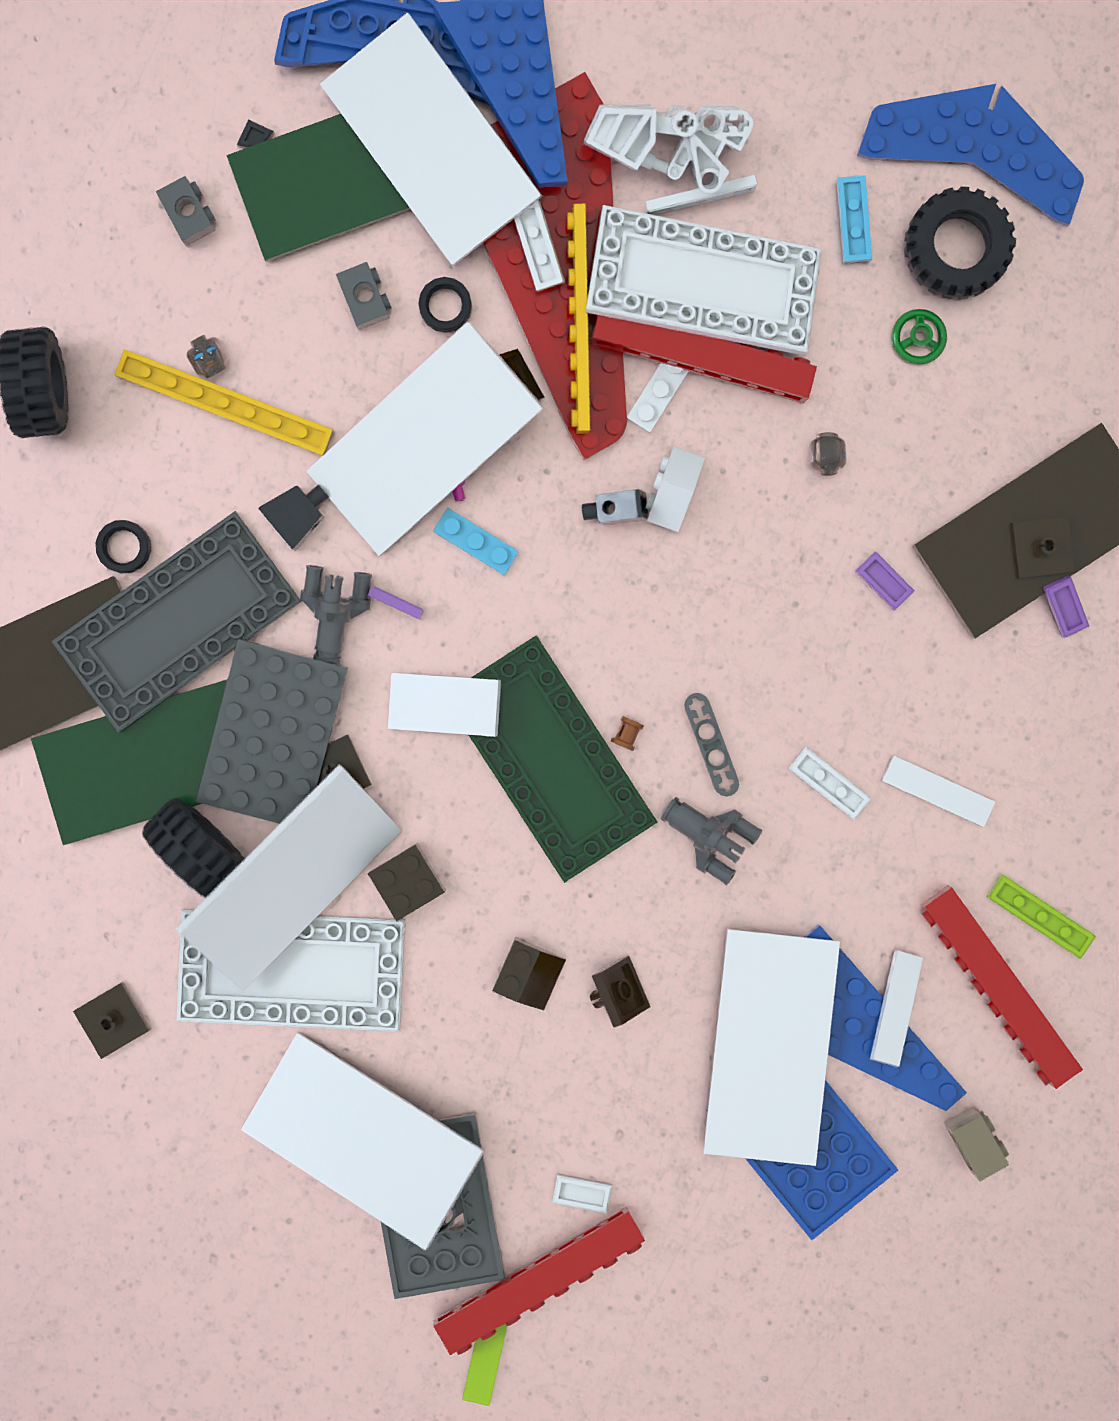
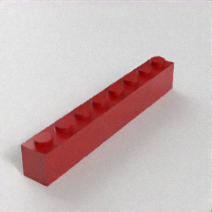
M602 315L596 316L589 342L800 403H804L809 399L817 366L811 365V361L808 359L783 357L784 353L777 350L769 349L766 352L757 349V346L738 344L728 340Z
M947 885L922 903L921 906L925 910L921 913L930 927L936 925L941 932L938 936L941 943L947 950L950 948L954 950L957 955L954 958L955 962L963 972L968 970L974 979L970 983L978 994L985 993L990 1000L986 1005L996 1018L999 1016L1003 1018L1006 1023L1003 1028L1012 1040L1017 1038L1023 1047L1019 1051L1027 1062L1031 1063L1033 1061L1039 1068L1035 1073L1045 1086L1050 1084L1057 1089L1081 1072L1083 1068L954 889Z
M625 1207L509 1275L505 1280L499 1281L433 1320V1327L449 1355L455 1352L460 1355L472 1347V1342L479 1338L486 1340L497 1332L496 1328L506 1324V1326H510L521 1318L520 1314L528 1309L533 1312L541 1308L545 1304V1299L552 1295L555 1298L563 1295L569 1290L568 1286L574 1282L583 1283L594 1275L593 1271L601 1266L603 1269L614 1265L618 1261V1256L625 1252L628 1255L636 1252L642 1247L641 1243L645 1239L629 1210Z

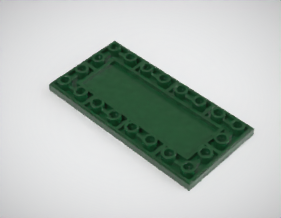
M342 114L226 155L265 262L411 209Z
M537 635L471 677L475 679L501 680L498 736L469 735V737L564 883L658 823Z
M227 680L170 696L119 733L109 719L104 716L31 738L62 844L67 845L150 820L170 799L180 798L191 805V807L202 804L196 802Z

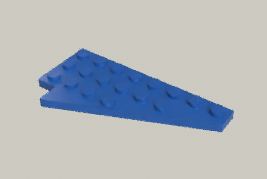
M458 0L434 2L433 12L537 187L566 186L568 181L543 0Z
M819 924L805 936L808 938L833 940ZM839 947L828 1055L947 1111L967 1092L909 1026L899 1067L870 1060L884 998Z

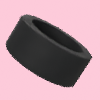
M440 277L433 279L425 285L419 296L418 305L421 317L427 326L435 331L445 333L456 331L466 324L471 315L472 303L470 294L464 284L455 278ZM439 289H452L461 298V311L453 320H438L433 317L429 310V300L433 293Z
M115 520L106 524L98 533L95 542L96 554L100 562L107 569L121 574L133 573L141 569L148 561L151 553V541L147 532L138 524L127 520ZM122 530L132 532L137 537L140 546L138 555L128 563L114 561L107 551L109 538L114 533Z

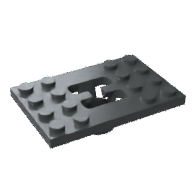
M476 1113L437 1119V1121L482 1149ZM483 1155L451 1209L453 1210L451 1220L447 1224L445 1221L443 1222L428 1250H424L381 1222L394 1299L505 1280ZM463 1213L465 1224L462 1227L450 1229L455 1218Z

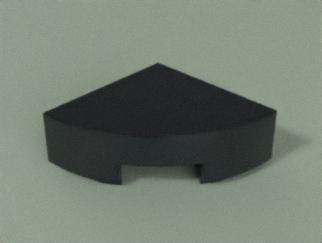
M248 119L237 146L243 149L272 139L275 133Z

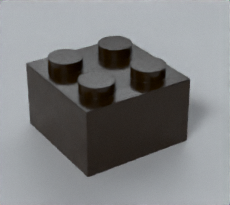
M418 843L367 873L396 922L446 891Z

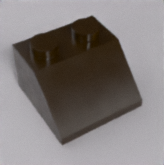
M515 937L492 992L517 1003L544 1011L566 959Z

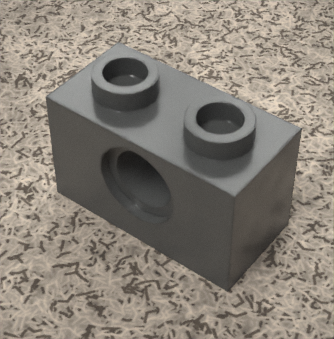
M183 176L155 191L185 246L215 231L212 222L216 221L209 206L207 205L203 208L198 198L203 195L195 181L190 183L186 176ZM193 204L195 205V210L191 215L184 216L181 214L184 205Z
M365 262L336 274L358 330L389 319L387 311L392 308L386 293L382 295L379 293L377 284H380L381 280L375 267L370 269L368 263ZM363 289H370L373 292L372 298L367 302H362L358 299V294Z

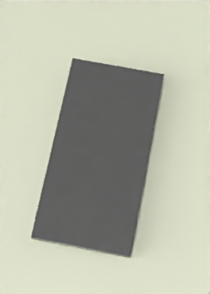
M234 511L55 638L52 643L119 733L234 651L238 639L248 641L301 603V600L237 512Z

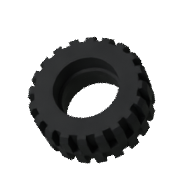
M961 186L958 190L948 188L943 190L941 194L936 193L931 196L913 216L904 239L906 241L904 253L905 257L909 259L907 266L910 272L914 271L917 275L915 280L920 285L923 283L929 287L928 291L935 295L938 292L943 294L942 298L951 299L952 297H958L959 300L967 299L972 295L977 296L991 288L1007 271V267L1011 264L1014 257L1013 249L1016 247V238L1012 234L1015 231L1014 223L1009 222L1007 219L1009 215L1005 207L1000 209L997 205L999 200L994 196L989 199L984 196L985 191L978 188L975 192L969 191V187ZM949 219H963L971 222L980 230L985 241V252L982 259L976 265L967 269L955 268L945 263L939 257L934 246V236L942 223Z
M47 327L7 330L0 336V398L2 399V408L6 415L9 429L13 435L19 438L58 435L67 427L69 406L65 366L62 360V352L58 345V339L55 337V333Z
M180 798L170 799L143 827V838L149 847L153 849V852L175 875L205 898L245 860L239 850L233 846L219 829Z

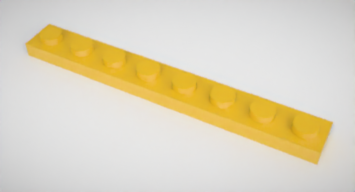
M574 204L572 212L567 213L568 230H573V241H568V258H573V269L568 270L569 286H574V297H569V314H574V325H570L569 336L570 342H575V353H570V370H575L576 381H571V399L576 398V410H571V426L577 427V434H588L590 431L588 313L585 312L587 305L585 204Z
M126 349L123 350L114 373L116 377L321 456L325 454L334 432L333 429Z

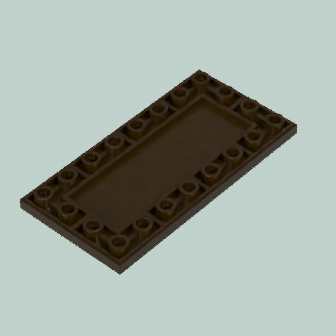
M1100 423L913 545L974 639L1045 594L1044 586L1067 575L1071 577L1119 545V448L1104 425ZM1069 516L1075 572L1017 579L1011 523Z
M115 576L0 627V751L98 707V704L52 641L122 592Z

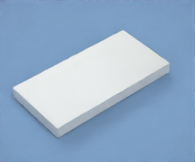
M391 673L388 729L498 736L501 680Z

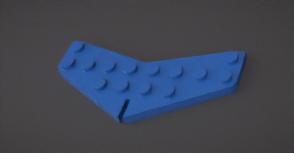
M327 0L291 11L282 20L274 58L275 65L299 67L346 63L406 13H409L468 95L480 102L487 103L433 12V4L438 2L436 0H404L403 3L399 2V0Z
M996 84L881 104L872 111L857 156L869 160L882 161L894 159L967 163L986 172L1041 210L1043 215L1053 222L1067 227L1070 225L1084 184L1083 174L1003 86L999 89L993 110L988 109Z

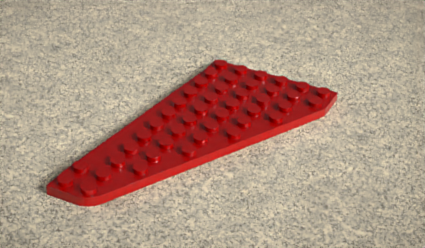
M583 72L555 88L568 181L566 186L538 188L499 121L491 124L492 128L542 195L538 201H540L565 283L542 291L536 290L514 219L483 244L556 403L567 432L582 459L586 460L614 444L622 437L627 425L623 352L589 343L597 315L588 313L590 431L588 434H577V427L571 426V410H576V398L571 399V381H576L575 370H570V353H575V342H570L569 336L570 325H574V314H569V297H574V286H569L568 270L573 269V258H568V241H573V230H568L567 213L572 212L574 204H585L588 299L601 209L603 205L614 207L611 159L583 144L599 105H604L586 72Z

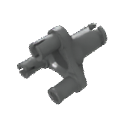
M306 565L304 589L301 590L300 600L314 613V618L318 619L314 645L316 653L313 654V658L330 663H340L341 657H339V654L342 652L345 623L350 622V619L370 610L371 599L368 593L372 574L354 572L352 596L342 598L341 589L344 577L337 575L333 587L334 575H325L323 595L321 583L324 567Z
M677 797L669 803L661 817L662 821L669 822L671 827L694 841L696 868L704 874L708 872L726 886L734 877L736 870L718 860L715 854L716 851L734 863H737L740 857L731 852V849L741 855L745 851V847L726 837L727 834L735 832L754 845L763 831L742 818L743 814L735 809L719 816L708 818L687 803H681Z

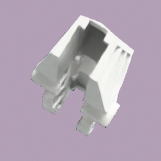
M650 104L599 105L583 144L632 170H637L639 166L647 169L653 168L666 173L674 180L682 176L688 163H690L693 181L696 186L705 193H714L720 189L729 174V170L718 160L724 146L726 145L740 152L754 123L753 118L748 112L736 106H703L693 114L682 105H673L668 108L666 113L657 112ZM714 114V124L707 128L704 127L706 116ZM738 116L743 119L742 122L737 123V127L730 122H725V117L728 120H737ZM656 133L682 136L669 162L659 159L655 154L649 152L656 142ZM707 172H713L712 181L709 184H702L703 175ZM716 184L713 188H705L706 186Z

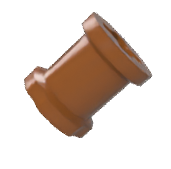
M622 716L620 719L622 723L616 737H613L611 742L634 751L635 747L633 744L639 730H642L644 725Z

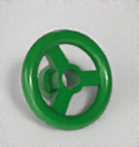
M913 309L904 313L895 322L892 330V344L895 351L902 359L912 364H927L934 361L942 354L947 343V330L943 321L938 315L925 309ZM915 318V326L911 329L910 336L900 341V332L903 325L910 319ZM925 318L932 321L937 327L939 333L938 342L932 339L933 330L925 323ZM916 332H922L925 336L924 340H918ZM915 344L916 346H926L933 351L924 356H914L905 349Z

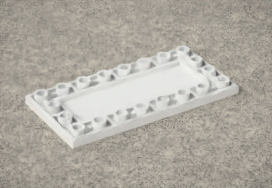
M406 13L320 83L451 265H456L542 197L536 186L409 13Z
M603 205L585 312L805 356L808 352L821 249Z
M467 322L306 472L317 485H320L329 496V499L378 556H381L542 411L544 407L473 324Z
M339 765L206 897L176 930L244 991L402 830L347 771Z
M182 909V912H181V923H182L194 910H192V909ZM317 916L244 991L180 935L176 1021L400 1032L405 920L400 919L396 922L395 919Z
M727 929L704 1154L816 1166L840 941Z
M297 1033L241 1129L424 1250H428L485 1151L301 1033Z

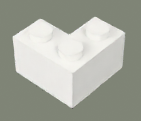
M674 446L670 457L664 455L659 469L660 472H658L653 486L654 489L658 490L657 494L651 493L646 505V509L650 510L648 522L679 532L705 457Z

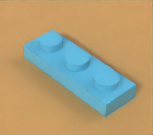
M866 175L838 177L836 182L843 263L871 261L872 248Z
M448 507L433 530L437 535L504 576L519 553L513 547Z

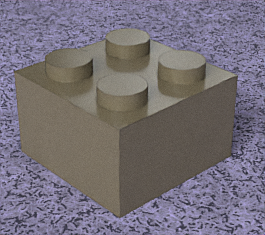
M971 1107L944 1122L969 1170L979 1182L1009 1166L1005 1158L1009 1153L1003 1142L999 1141L996 1135H992L995 1128L983 1111L978 1113Z

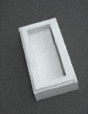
M557 1174L552 1203L607 1213L612 1184Z

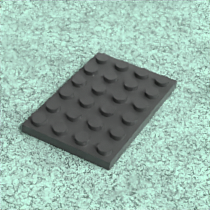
M238 639L196 802L281 824L317 788L348 667Z

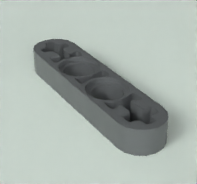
M691 694L686 698L684 708L714 789L722 796H732L739 788V780L710 702L703 694ZM697 697L698 701H704L705 703L701 707L703 716L707 713L710 715V719L701 720L697 724L693 721V718H699L696 710L689 709V705L693 704L692 699ZM706 723L711 724L715 730L714 736L708 740L702 739L699 735L700 726ZM716 749L722 751L725 757L724 762L719 766L712 765L708 758L710 752ZM727 765L730 771H724L727 779L734 780V784L730 785L731 790L728 792L725 788H719L718 784L722 783L721 775L717 774L714 776L713 770H721Z

